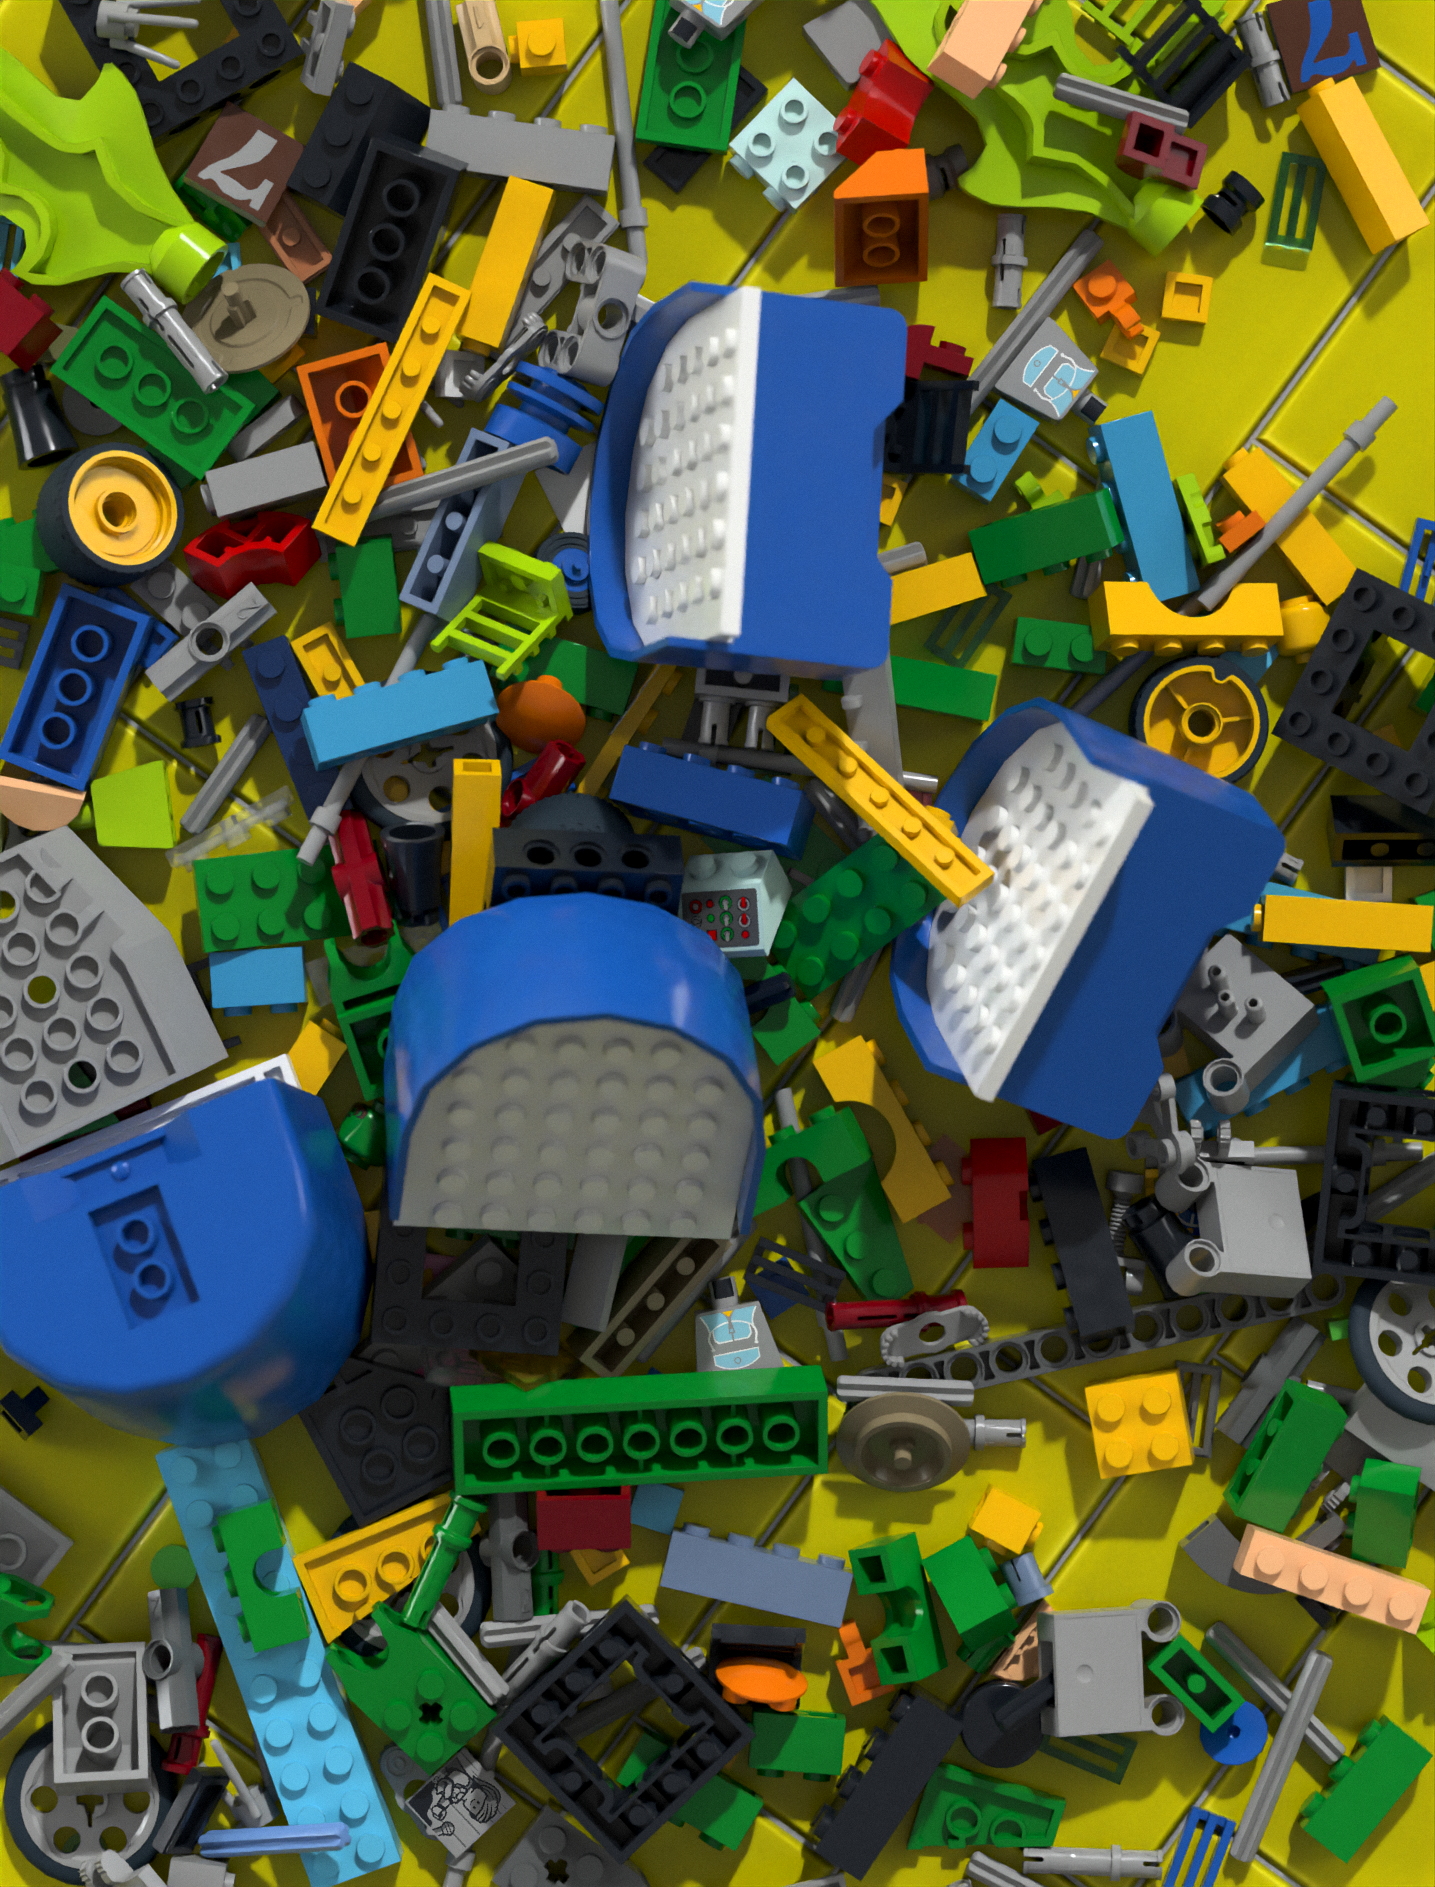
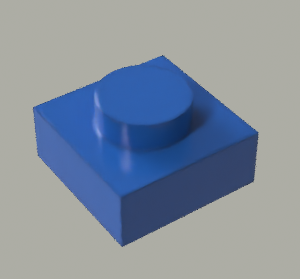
M785 1256L774 1261L794 1270ZM764 1268L756 1273V1275L806 1296L810 1295L803 1284ZM747 1281L771 1320L798 1303Z

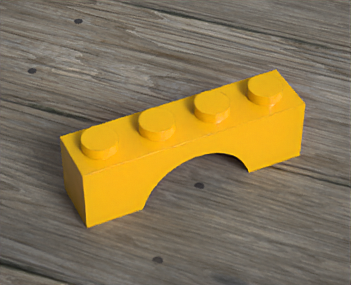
M1103 582L1088 597L1094 651H1111V654L1114 656H1128L1138 651H1154L1155 655L1166 657L1177 655L1182 651H1198V655L1217 656L1224 652H1241V655L1244 657H1257L1268 653L1269 649L1284 636L1277 583H1236L1215 606L1213 613L1204 617H1187L1168 609L1154 595L1148 582Z
M859 1035L813 1061V1064L835 1102L857 1101L870 1105L878 1110L891 1125L896 1141V1152L890 1170L880 1183L904 1224L951 1198L952 1196L947 1188L955 1183L942 1159L934 1164L930 1159L925 1147L932 1144V1141L920 1120L918 1119L910 1123L902 1109L903 1106L910 1102L897 1079L888 1083L883 1075L880 1066L887 1063L876 1041L873 1038L865 1042L862 1035Z

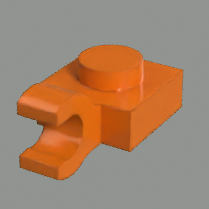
M1110 259L1072 285L1075 295L1099 326L1111 318L1129 342L1144 332V328L1140 324L1141 318L1131 307V304L1138 300L1136 293Z
M1240 510L1234 515L1229 513L1214 525L1216 530L1223 534L1215 543L1216 545H1222L1224 554L1227 556L1232 551L1237 552L1250 541V537L1263 528L1266 523L1256 510L1246 517Z
M854 1617L842 1621L841 1628H838L848 1656L837 1659L835 1662L852 1707L895 1691L893 1684L881 1686L872 1647L865 1649Z

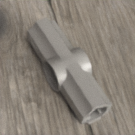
M250 582L208 619L195 625L189 635L148 668L145 673L158 690L172 703L213 667L227 660L232 651L278 612L259 589ZM208 630H218L223 636L224 642L221 650L214 655H205L200 649V637Z

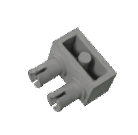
M697 668L694 698L699 699L698 701L703 703L698 743L710 745L712 727L715 726L717 728L715 746H728L727 736L730 707L736 703H744L746 707H749L744 748L756 750L758 732L762 731L761 751H774V735L766 729L767 717L788 702L790 676Z

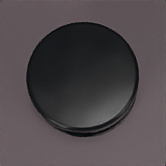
M989 1679L976 1685L963 1699L959 1713L965 1726L960 1732V1736L968 1752L979 1762L994 1768L1015 1767L1030 1759L1040 1747L1044 1734L1041 1733V1712L1010 1734H1004L996 1726L993 1719V1711L1024 1690L1026 1686L1014 1680Z

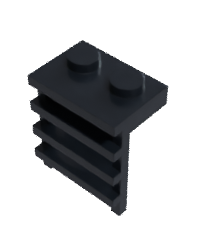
M1181 0L1180 5L1134 55L1121 44L1117 47L1115 53L1161 103L1189 112L1187 128L1191 130L1253 60L1248 54L1243 53L1235 44L1236 41L1222 30L1218 25L1219 22L1215 17L1206 12L1199 0ZM1194 14L1199 20L1198 23L1150 74L1144 67ZM1211 33L1214 38L1175 81L1164 90L1162 85Z
M904 380L903 401L886 417L883 472L895 475L913 474L918 476H925V474L937 476L970 475L971 465L965 464L972 393L973 391H979L980 382L975 380Z
M712 1623L708 1678L722 1692L723 1686L717 1680L715 1674L716 1667L724 1659L739 1655L770 1657L785 1662L801 1672L802 1657L806 1645V1628ZM800 1698L796 1701L795 1709L800 1707ZM750 1700L744 1704L732 1703L734 1706L771 1708L767 1703Z

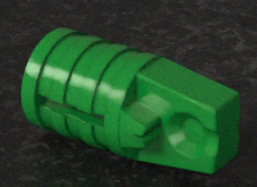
M186 170L172 187L182 203L189 207V210L194 215L196 214L204 224L231 243H235L246 233L253 222L184 183L182 180L187 172Z

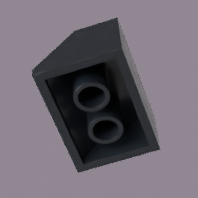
M349 61L286 183L289 192L344 220L371 138L379 132L385 131L419 144L429 125L431 108L394 83Z

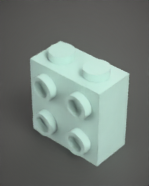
M795 78L733 139L728 148V151L733 155L729 160L730 164L745 179L749 180L752 176L758 179L767 188L762 193L763 196L778 211L782 213L787 208L794 215L849 159L836 152L838 133L833 130L836 118Z

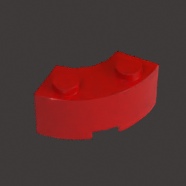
M888 38L885 39L878 51L870 50L862 60L858 71L862 77L848 105L842 109L833 125V130L838 133L836 152L859 166H862L877 151L907 148L915 119L923 103L934 88V82L920 72L905 57L898 45Z
M266 511L257 512L258 518L245 520L232 525L228 519L212 526L198 535L182 550L194 583L228 601L250 582L255 586L282 583L295 587L322 555L314 529H312L311 520L291 513Z
M1026 1137L970 1139L969 1157L961 1158L962 1185H970L971 1222L962 1223L963 1250H972L973 1269L1029 1267V1219L1027 1209V1191H1029Z

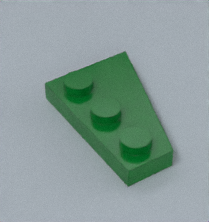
M872 1157L856 1168L825 1183L821 1182L794 1203L838 1267L846 1272V1278L863 1301L900 1299L914 1288Z
M940 1762L924 1786L906 1843V1850L923 1849V1846H948V1849L966 1848V1845H995L996 1848L1053 1846L1066 1805V1799Z

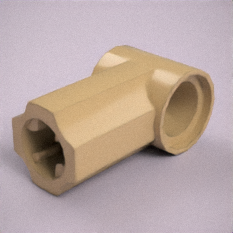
M465 0L463 3L455 5L468 59L469 72L476 88L482 93L488 95L500 94L510 86L513 79V69L508 57L495 0ZM489 60H496L503 65L502 72L493 79H486L479 75L480 66Z

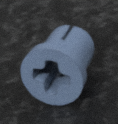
M1032 1551L999 1564L1003 1578L1019 1607L1054 1593L1051 1584L1046 1585Z

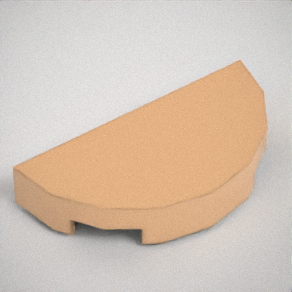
M0 776L1 813L14 824L33 831H52L66 826L79 814L86 791Z
M1041 1598L1014 1635L1016 1641L1012 1647H1005L988 1670L989 1674L1004 1681H1024L1039 1676L1036 1612L1055 1611L1044 1598Z

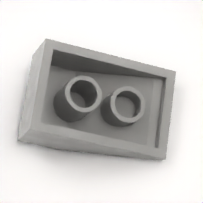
M145 1641L52 1646V1653L56 1650H61L64 1653L68 1651L73 1656L72 1660L76 1664L75 1671L53 1691L54 1785L58 1796L152 1791L147 1674L142 1664L143 1653L146 1647Z

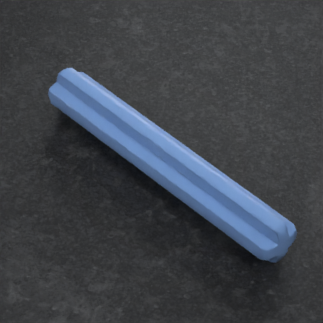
M336 1822L210 1830L205 1835L199 1837L198 1844L201 1846L200 1854L203 1857L221 1858L339 1851L344 1846L350 1845L351 1836L348 1834L349 1827L345 1823Z

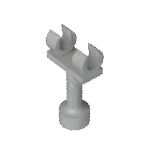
M1109 1169L1105 1188L1112 1191L1114 1197L1113 1208L1111 1209L1113 1212H1111L1112 1217H1110L1111 1221L1109 1222L1111 1225L1109 1226L1119 1266L1126 1267L1123 1280L1127 1294L1141 1296L1146 1262L1144 1258L1124 1255L1122 1250H1124L1123 1245H1125L1124 1241L1126 1240L1124 1236H1126L1127 1228H1125L1126 1226L1120 1217L1130 1207L1129 1204H1131L1130 1200L1135 1194H1142L1144 1175Z

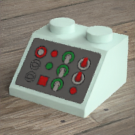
M774 850L690 856L684 870L685 875L678 911L679 918L709 934L727 958L768 956L793 889Z

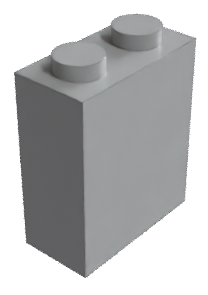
M313 441L207 471L205 475L208 484L200 486L208 513L211 512L212 516L217 515L221 521L229 519L230 523L258 515L257 512L273 511L325 496L330 488L319 448Z

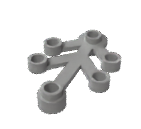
M1164 1072L1160 1075L1135 1120L1150 1124L1157 1138L1150 1137L1146 1130L1130 1132L1126 1135L1125 1146L1132 1160L1150 1156L1157 1157L1159 1164L1163 1168H1166L1172 1175L1184 1173L1186 1168L1194 1165L1196 1150L1190 1134L1185 1130L1178 1131L1175 1082L1169 1072Z

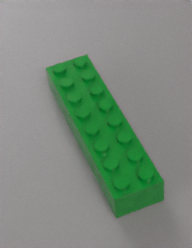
M821 1365L450 1386L452 1471L456 1496L828 1474V1390Z

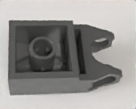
M550 1797L496 1866L492 1876V1881L500 1887H652L641 1868L629 1859L620 1866L570 1812ZM559 1858L565 1860V1874L560 1875L558 1873V1875H553L549 1872L550 1866L547 1862L550 1859L557 1863Z

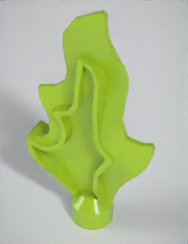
M867 0L875 8L905 57L920 72L932 80L937 87L955 99L977 121L985 148L973 167L957 178L958 187L967 195L989 206L1019 209H1056L1091 215L1126 230L1129 236L1155 258L1173 240L1204 202L1193 191L1187 192L1150 177L1138 180L1124 173L1115 165V157L1125 120L1063 102L1053 97V90L1058 76L1061 73H1067L1160 102L1120 57L1111 64H1092L1076 46L1072 11L1066 0H1046L1039 6L1031 18L1025 16L1020 26L1026 29V33L1012 54L1006 51L1001 61L1007 65L1002 78L993 90L986 86L974 100L926 70L964 0ZM1136 37L1127 49L1134 55L1143 44ZM1154 58L1144 67L1150 74L1156 69Z
M0 47V216H5L22 228L25 232L26 249L21 260L10 272L34 285L73 286L117 273H131L136 269L144 268L155 284L181 304L186 305L191 302L218 271L227 255L229 247L200 223L195 222L170 185L156 155L137 92L125 74L114 63H106L103 66L98 81L81 100L58 97L15 56Z

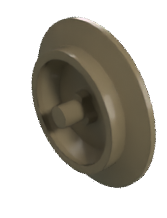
M247 264L239 266V268L233 271L229 269L212 278L206 287L187 304L182 319L227 374L246 373L273 363L285 355L298 342L309 321L310 299L304 284L289 270L272 264Z
M892 1392L868 1398L848 1411L837 1429L836 1448L838 1456L846 1469L864 1483L888 1491L914 1492L938 1486L951 1479L962 1469L970 1452V1433L962 1417L944 1402L919 1393Z

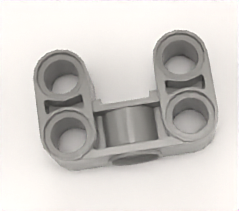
M584 240L577 241L570 249L565 263L566 278L581 284L579 289L581 293L571 326L568 325L567 332L554 329L545 335L539 347L538 365L555 369L557 373L566 375L581 383L599 387L607 386L614 378L618 369L619 355L625 335L630 325L639 290L645 280L647 272L645 259L602 243ZM605 306L606 318L603 324L600 325L598 313Z

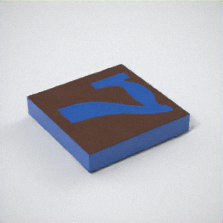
M1280 0L1266 4L1264 7L1276 48L1281 57L1280 61L1291 95L1305 92L1331 77L1334 82H1338L1352 76L1378 70L1381 67L1361 0Z

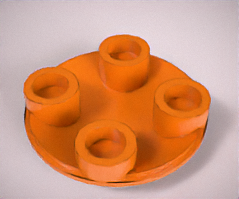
M541 675L536 680L521 681L510 685L500 692L496 701L499 710L495 720L497 726L509 737L513 745L524 751L539 755L550 740L556 741L557 738L571 744L572 747L577 745L583 736L587 717L576 699L562 689L561 681L552 675Z
M739 1655L729 1657L717 1665L715 1672L717 1680L723 1686L722 1697L726 1701L734 1704H744L749 1700L767 1703L772 1709L781 1712L794 1710L797 1699L806 1693L808 1686L805 1676L799 1670L785 1662L765 1656Z

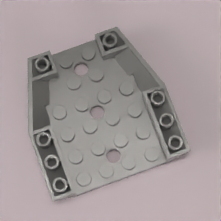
M67 825L0 853V891L11 894L16 903L12 915L0 919V1165L195 1074L229 1056L170 931ZM38 976L50 978L56 986L54 998L45 1004L34 1002L28 994L29 983ZM78 1061H87L96 1070L95 1082L85 1089L76 1088L68 1078L70 1067Z

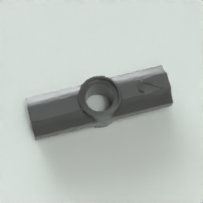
M1299 1316L1290 1317L1266 1352H1261L1249 1366L1241 1379L1240 1386L1242 1387L1218 1418L1215 1427L1236 1443L1248 1449L1286 1379L1289 1378L1296 1382H1301L1300 1375L1313 1360L1327 1336Z
M527 1491L487 1494L489 1529L482 1535L479 1553L483 1563L491 1568L493 1620L532 1619L531 1569L538 1563L541 1550H538L537 1534L529 1529Z
M176 1587L148 1592L151 1641L145 1647L142 1664L147 1676L155 1680L160 1733L175 1734L198 1730L200 1721L196 1680L202 1674L205 1658L200 1646L192 1642L187 1589Z

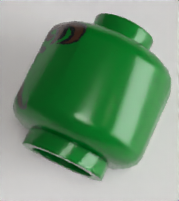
M375 1099L371 1106L363 1102L354 1103L335 1131L344 1157L366 1171L370 1166L382 1167L384 1151H387L385 1104Z

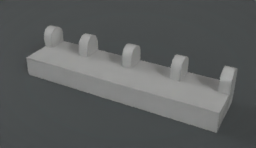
M889 649L887 659L881 666L842 680L844 697L841 698L842 709H846L849 738L904 788ZM857 814L859 828L856 829V838L858 841H867L876 835L877 832Z

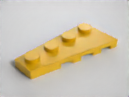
M450 1491L292 1557V1561L327 1643L333 1641L356 1621L361 1620L372 1612L373 1609L371 1607L378 1600L381 1602L385 1601L419 1575L435 1540L432 1537L433 1527L435 1524L441 1523L451 1502V1498L448 1496ZM479 1519L474 1526L470 1538L482 1530Z

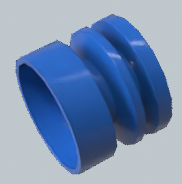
M520 360L515 373L531 383L530 387L527 388L509 381L506 389L521 401L519 408L516 409L507 405L497 404L483 432L508 441L515 446L543 437H550L551 440L556 442L559 459L556 463L544 467L559 474L569 476L583 449L578 443L567 436L569 429L572 428L581 432L591 433L594 425L578 415V412L582 410L599 417L605 405L593 397L586 387L576 380L557 373V370L550 367L536 366Z

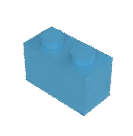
M1000 398L966 452L965 464L971 465L970 475H952L948 482L987 506L1040 423Z
M305 946L209 953L212 1007L224 1008V1017L252 1015V1006L270 1005L271 1014L298 1012V1003L308 1002Z

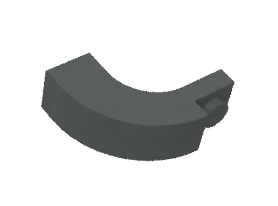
M1334 1511L1328 1514L1325 1512L1297 1536L1295 1540L1332 1552L1343 1542L1344 1537L1341 1533L1348 1526ZM1214 1513L1209 1515L1178 1542L1205 1573L1223 1585L1254 1594L1287 1592L1285 1589L1241 1575L1233 1568L1241 1542L1230 1533Z

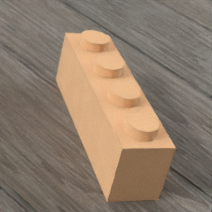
M964 0L926 70L973 100L986 86L993 90L1007 68V65L1001 62L1006 51L1012 54L1026 33V29L1020 26L1025 16L1031 18L1035 14L1043 0Z
M1249 1523L1245 1529L1233 1564V1568L1241 1575L1415 1635L1431 1590L1422 1583Z

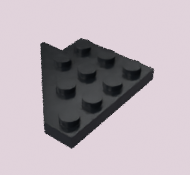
M350 1354L334 1377L333 1382L335 1384L328 1387L319 1400L298 1413L360 1529L453 1480L450 1386L460 1385Z

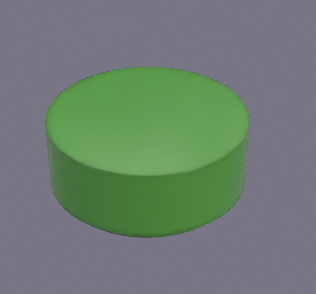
M169 1544L162 1547L155 1554L151 1562V1575L154 1582L160 1588H187L193 1582L197 1571L188 1547L181 1544Z

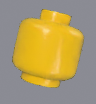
M1313 594L1279 602L1284 636L1275 643L1278 654L1284 657L1295 656L1296 665L1309 661L1331 619L1328 606L1325 607L1321 601H1315Z

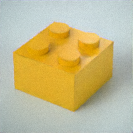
M1179 1367L1089 1381L1087 1383L1085 1393L1101 1479L1193 1465L1195 1454Z

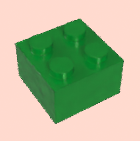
M1409 952L1320 983L1347 1066L1357 1083L1435 1056V1015L1419 966Z

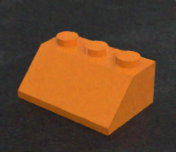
M924 148L877 151L834 190L835 287L922 282L928 280L929 190Z
M386 342L296 367L329 486H331L390 359ZM411 428L383 488L424 476Z

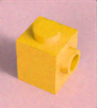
M563 18L516 22L517 35L508 36L511 64L520 63L522 77L568 73Z
M991 1483L987 1486L968 1522L971 1529L984 1535L981 1542L983 1545L1006 1556L1009 1549L1020 1555L1024 1546L1032 1548L1044 1525L1038 1521L1041 1516L1038 1508Z

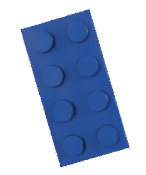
M63 583L1 742L0 759L80 791L91 790L90 781H93L96 777L157 618L73 584Z
M641 741L639 748L624 745L609 798L626 815L760 851L774 850L776 855L797 861L802 860L817 808L808 799L807 793L799 789V783L776 776L769 783L755 778L754 771L736 765H728L727 771L710 766L711 760L690 753H684L683 760L667 755L666 748L649 742Z

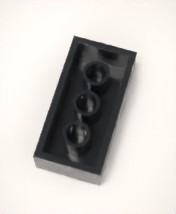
M381 131L373 136L313 313L397 344L429 272L432 273L469 163L385 131Z
M914 1681L908 1690L901 1687L896 1692L887 1707V1711L890 1712L889 1719L882 1729L876 1725L873 1727L861 1746V1749L864 1750L862 1759L856 1767L852 1764L846 1767L835 1785L839 1789L836 1798L831 1805L824 1802L810 1822V1826L813 1827L811 1835L814 1851L859 1881L868 1872L965 1726L958 1710Z

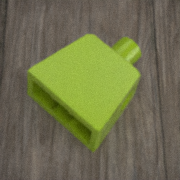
M163 760L153 761L90 781L92 801L83 802L79 814L68 823L72 831L96 828L98 845L103 847L178 848L167 762Z

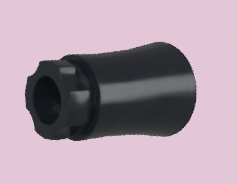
M41 364L33 365L27 373L19 367L1 375L0 383L4 391L2 398L14 437L19 470L27 471L44 468L67 460L72 455L80 452L81 449L70 431L57 402L51 381L46 380Z
M412 821L393 824L380 831L389 878L390 904L394 908V918L399 926L409 928L431 926L439 921V905L442 902L441 860L445 829L441 825L431 822Z
M1152 1193L1145 1198L1139 1199L1127 1208L1120 1219L1129 1230L1128 1236L1152 1272L1163 1298L1170 1300L1180 1296V1294L1175 1292L1168 1284L1166 1268L1176 1255L1189 1242L1194 1240V1237L1181 1223L1176 1214L1163 1207L1157 1200L1155 1193Z

